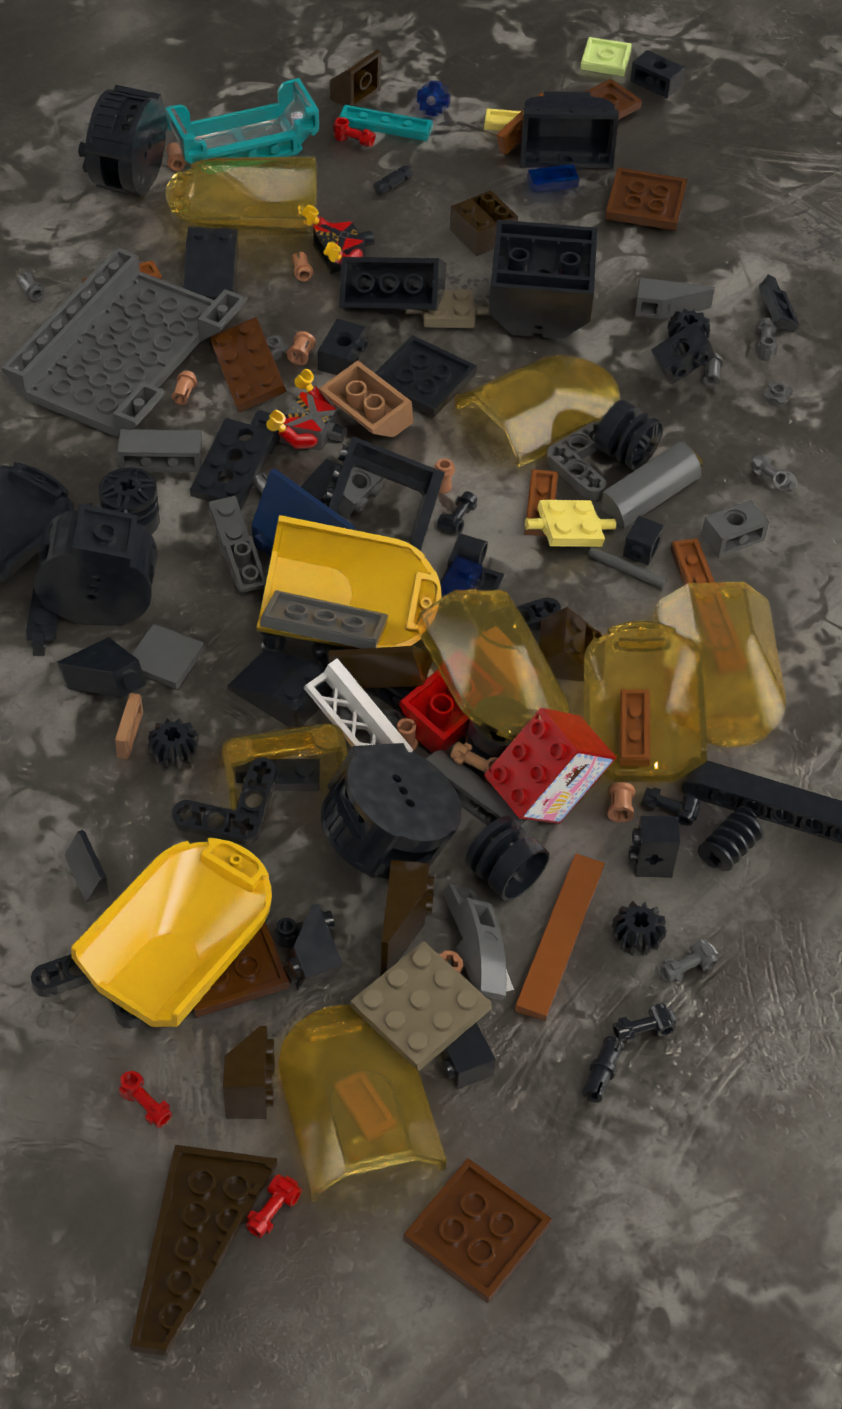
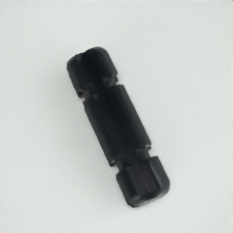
M409 165L400 167L398 171L395 170L382 178V181L379 180L374 183L375 193L377 195L387 193L389 189L391 190L403 183L405 179L411 178L413 171Z

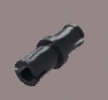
M606 1037L598 1057L590 1064L591 1073L585 1087L582 1089V1095L585 1098L591 1092L587 1099L591 1102L598 1103L602 1101L609 1080H612L616 1075L617 1069L615 1066L624 1049L622 1041L619 1042L617 1048L615 1047L619 1040L618 1038Z

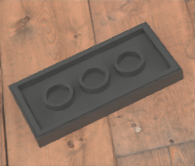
M276 590L261 616L260 626L362 649L377 648L387 625L388 615Z

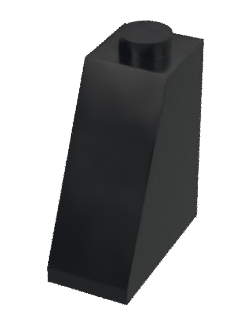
M110 637L57 661L65 686L68 689L121 698L147 685L139 660Z

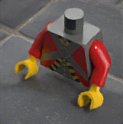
M304 369L301 375L299 374L295 378L296 387L306 389L307 392L300 393L285 416L281 411L274 410L269 415L270 419L267 421L266 426L270 431H279L280 442L283 444L291 445L294 449L308 448L319 451L323 450L329 439L343 442L347 434V427L337 424V409L319 392L317 386L311 384L314 375L309 369Z

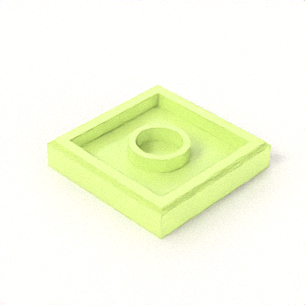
M589 37L580 69L624 76L632 44Z

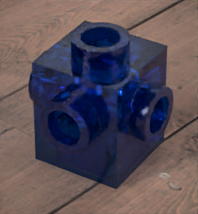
M433 80L424 84L422 89H418L417 103H420L419 110L425 111V114L429 116H439V113L442 114L450 106L451 94L448 93L449 86L442 85V82ZM430 96L435 98V103L429 102Z

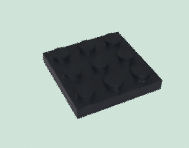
M412 335L375 374L411 400L412 407L435 417L477 373V365Z

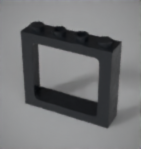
M353 436L349 446L343 445L338 457V460L342 461L341 467L336 465L330 480L335 482L334 487L328 488L323 502L328 504L327 506L337 513L353 467L363 469L416 490L422 494V500L408 543L421 551L445 472Z

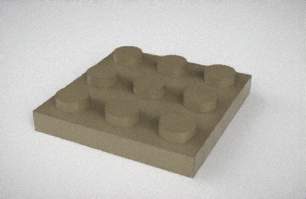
M425 941L420 943L350 1001L351 1008L417 1071H420L492 1009L491 1001Z

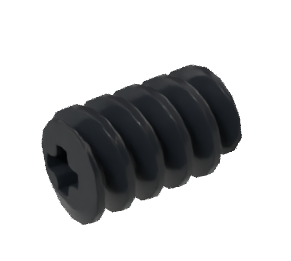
M745 806L737 807L727 817V820L723 821L712 832V835L708 836L705 842L699 845L698 854L700 858L713 868L730 871L734 867V863H738L741 860V856L746 855L749 848L754 847L756 841L763 838V830L759 825L756 815Z

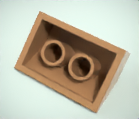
M358 360L319 388L321 394L372 434L395 437L413 423L412 401Z

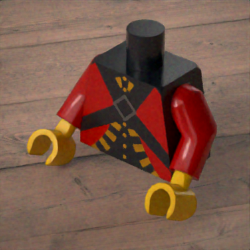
M307 205L302 212L304 222L307 225H312L313 223V246L330 274L341 271L342 257H365V247L374 245L375 241L371 230L359 233L353 222H328L321 216H318V210L311 205Z

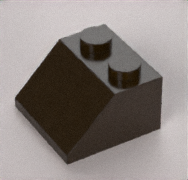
M377 49L330 80V100L343 107L344 105L357 107L380 91L381 51Z

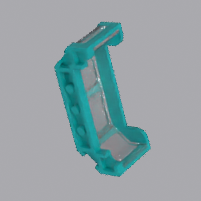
M299 78L285 81L279 86L277 91L278 103L197 121H190V112L184 105L165 107L168 130L173 133L179 144L184 160L201 167L202 171L208 175L297 155L303 149L301 144L310 134L314 136L319 131V110Z

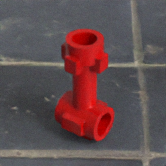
M344 117L337 118L333 123V132L335 133L336 140L346 141L348 137L359 140V144L364 147H372L374 145L376 134L370 130L364 129L359 131L349 127V120Z
M136 1071L125 1072L120 1077V1095L124 1100L137 1101L148 1112L145 1115V1120L150 1125L154 1124L157 1128L163 1127L173 1115L170 1111V1105L165 1100L158 1103L142 1087L144 1085V1078Z
M280 1174L276 1175L267 1190L272 1195L258 1213L252 1210L247 1216L248 1221L245 1227L255 1237L262 1238L265 1233L269 1234L274 1225L270 1221L284 1203L289 1207H293L299 1200L302 1189L298 1187V1182L288 1175L286 1177Z

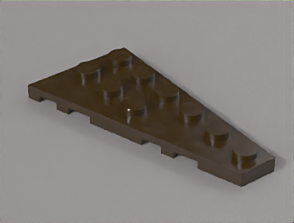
M182 1145L174 1146L131 1337V1351L163 1356L168 1355L277 1167V1158Z

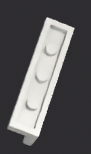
M338 658L329 663L321 675L305 685L304 690L351 747L375 745V742L377 744L404 743L408 752H413L411 746ZM326 681L333 689V697L321 696L315 687ZM337 706L348 707L352 712L351 721L339 718L336 714ZM356 728L367 730L371 735L370 744L358 741L355 737Z

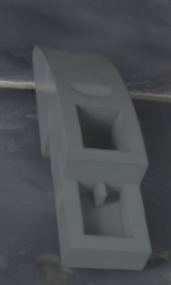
M236 496L209 501V510L216 528V537L229 572L239 592L243 593L264 588L266 577L252 536L250 537Z
M449 884L443 891V895L459 928V933L463 937L456 946L460 957L463 959V966L469 975L472 985L485 997L503 1000L506 996L507 980L505 950L501 930L492 904L479 901L473 889Z

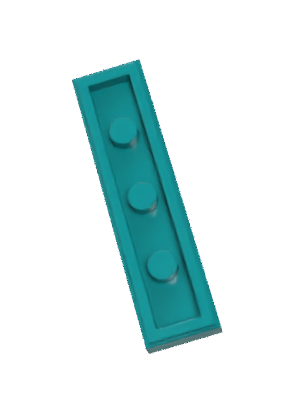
M344 105L339 117L347 118L349 120V127L368 129L374 132L428 141L433 129L432 120Z

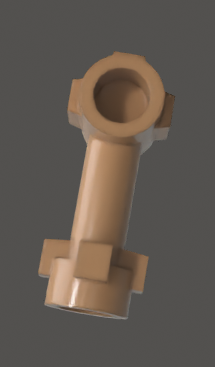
M457 742L450 755V758L454 759L455 764L461 766L466 762L485 773L498 759L497 757H492L486 760L471 752L472 745L466 742L465 744Z

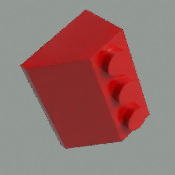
M459 651L428 677L423 686L416 687L403 698L399 705L405 717L415 722V738L431 753L438 750L447 751L465 735L475 705L483 698L494 695L501 696L503 688Z

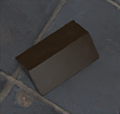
M415 646L329 650V659L332 662L338 658L362 688L423 686L433 663L434 653Z

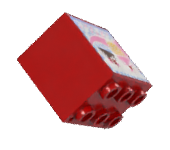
M541 707L484 776L518 818L560 824L617 757L581 716Z

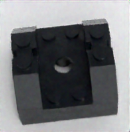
M497 220L489 314L512 335L533 336V333L543 334V337L563 339L591 321L594 298L597 227Z

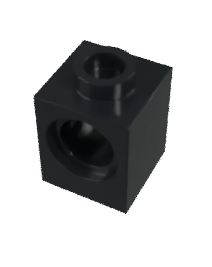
M638 516L626 537L623 556L649 566L661 544L664 525Z

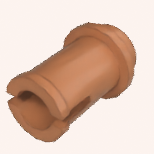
M170 143L166 147L168 155L167 164L172 170L180 171L184 168L186 161L182 156L180 145Z
M300 251L299 259L297 253H294L291 258L295 268L294 276L296 279L306 282L311 279L313 268L308 263L307 255Z
M183 371L177 376V386L171 396L172 400H175L177 404L185 405L188 402L191 390L196 387V376L190 371Z
M442 458L435 463L434 468L445 472L439 492L448 493L452 489V475L455 473V466L451 460Z
M403 718L397 723V731L414 751L418 746V740L415 738L416 725H414L415 722L412 719Z

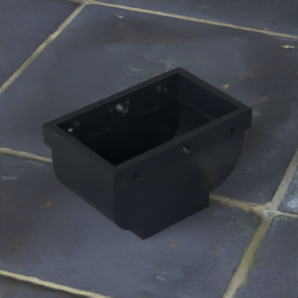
M544 91L543 96L527 99L523 108L520 167L614 168L619 120L618 109H615L614 104L607 99L591 97L590 92Z

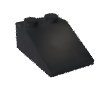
M188 227L185 250L184 289L215 300L224 289L234 292L239 255L238 229Z
M264 650L227 687L228 690L297 732L320 709L304 690V687L321 675L325 668L307 658ZM326 681L315 687L321 696L330 697L329 694L332 693L331 687Z

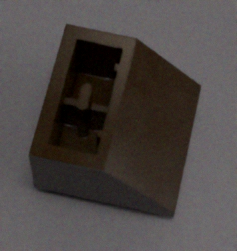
M491 190L452 205L450 211V230L476 256L494 249L497 220L518 221V216Z
M565 607L542 619L538 665L556 679L593 683L602 681L604 636L601 632L594 629L569 607Z
M259 1026L224 1056L223 1095L226 1119H267V1106L274 1105V1039H268L267 1026Z

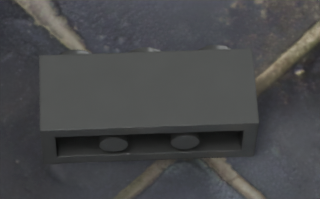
M120 429L118 444L119 468L133 467L143 469L146 472H199L203 451L201 430Z

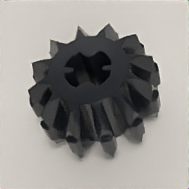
M684 308L682 312L675 311L674 316L670 317L668 322V339L694 322L708 339L711 331L710 319L704 317V312L696 313L695 309L688 311Z
M180 717L175 722H171L167 718L165 724L156 722L154 730L149 731L148 752L153 756L156 764L163 762L166 769L171 764H175L180 768L181 762L190 764L192 756L197 755L199 738L190 722L183 724Z
M632 900L628 908L621 906L618 910V915L613 918L614 940L620 941L619 946L621 950L628 947L631 948L632 955L637 950H641L645 956L650 952V948L657 951L661 941L666 936L665 916L658 915V906L651 909L647 908L646 901L641 906H637Z

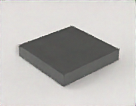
M153 624L132 655L139 660L145 678L177 690L204 652L205 643Z

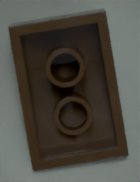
M391 860L381 941L380 976L399 961L424 927L426 913H432L435 877L429 876L430 863Z

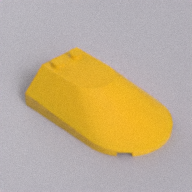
M279 515L256 631L352 649H362L261 627V616L274 592L278 590L387 614V625L377 648L412 646L427 634L437 618L441 605L440 581L436 570L434 571L425 555L405 541Z
M208 838V842L189 844V841H184L176 844L156 857L72 945V959L100 994L151 1027H178L264 924L272 902L269 874L263 863L252 852L230 841Z

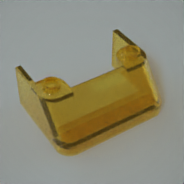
M320 722L234 735L223 739L219 745V755L230 809L236 810L237 807L232 767L244 765L259 757L290 759L335 752L339 768L348 755L341 728L334 724Z

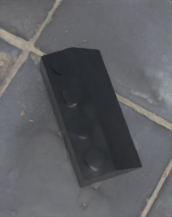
M342 257L339 308L438 310L445 290L446 263L440 258Z

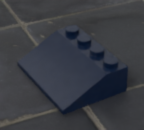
M275 468L270 471L252 522V539L259 551H264L271 557L279 515L355 530L354 525Z

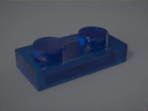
M574 164L529 169L527 175L533 192L579 187L580 179Z
M456 556L441 584L440 606L462 612L482 573L483 565Z

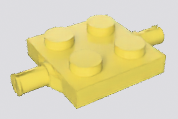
M540 500L537 507L540 518H526L524 523L526 530L541 529L547 536L550 546L602 547L605 540L602 530L616 529L614 518L600 519L596 515L591 500Z

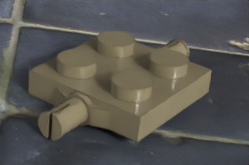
M466 289L444 290L438 310L406 309V314H421L424 319V327L474 328L476 315H490L489 305H477L474 301V290Z

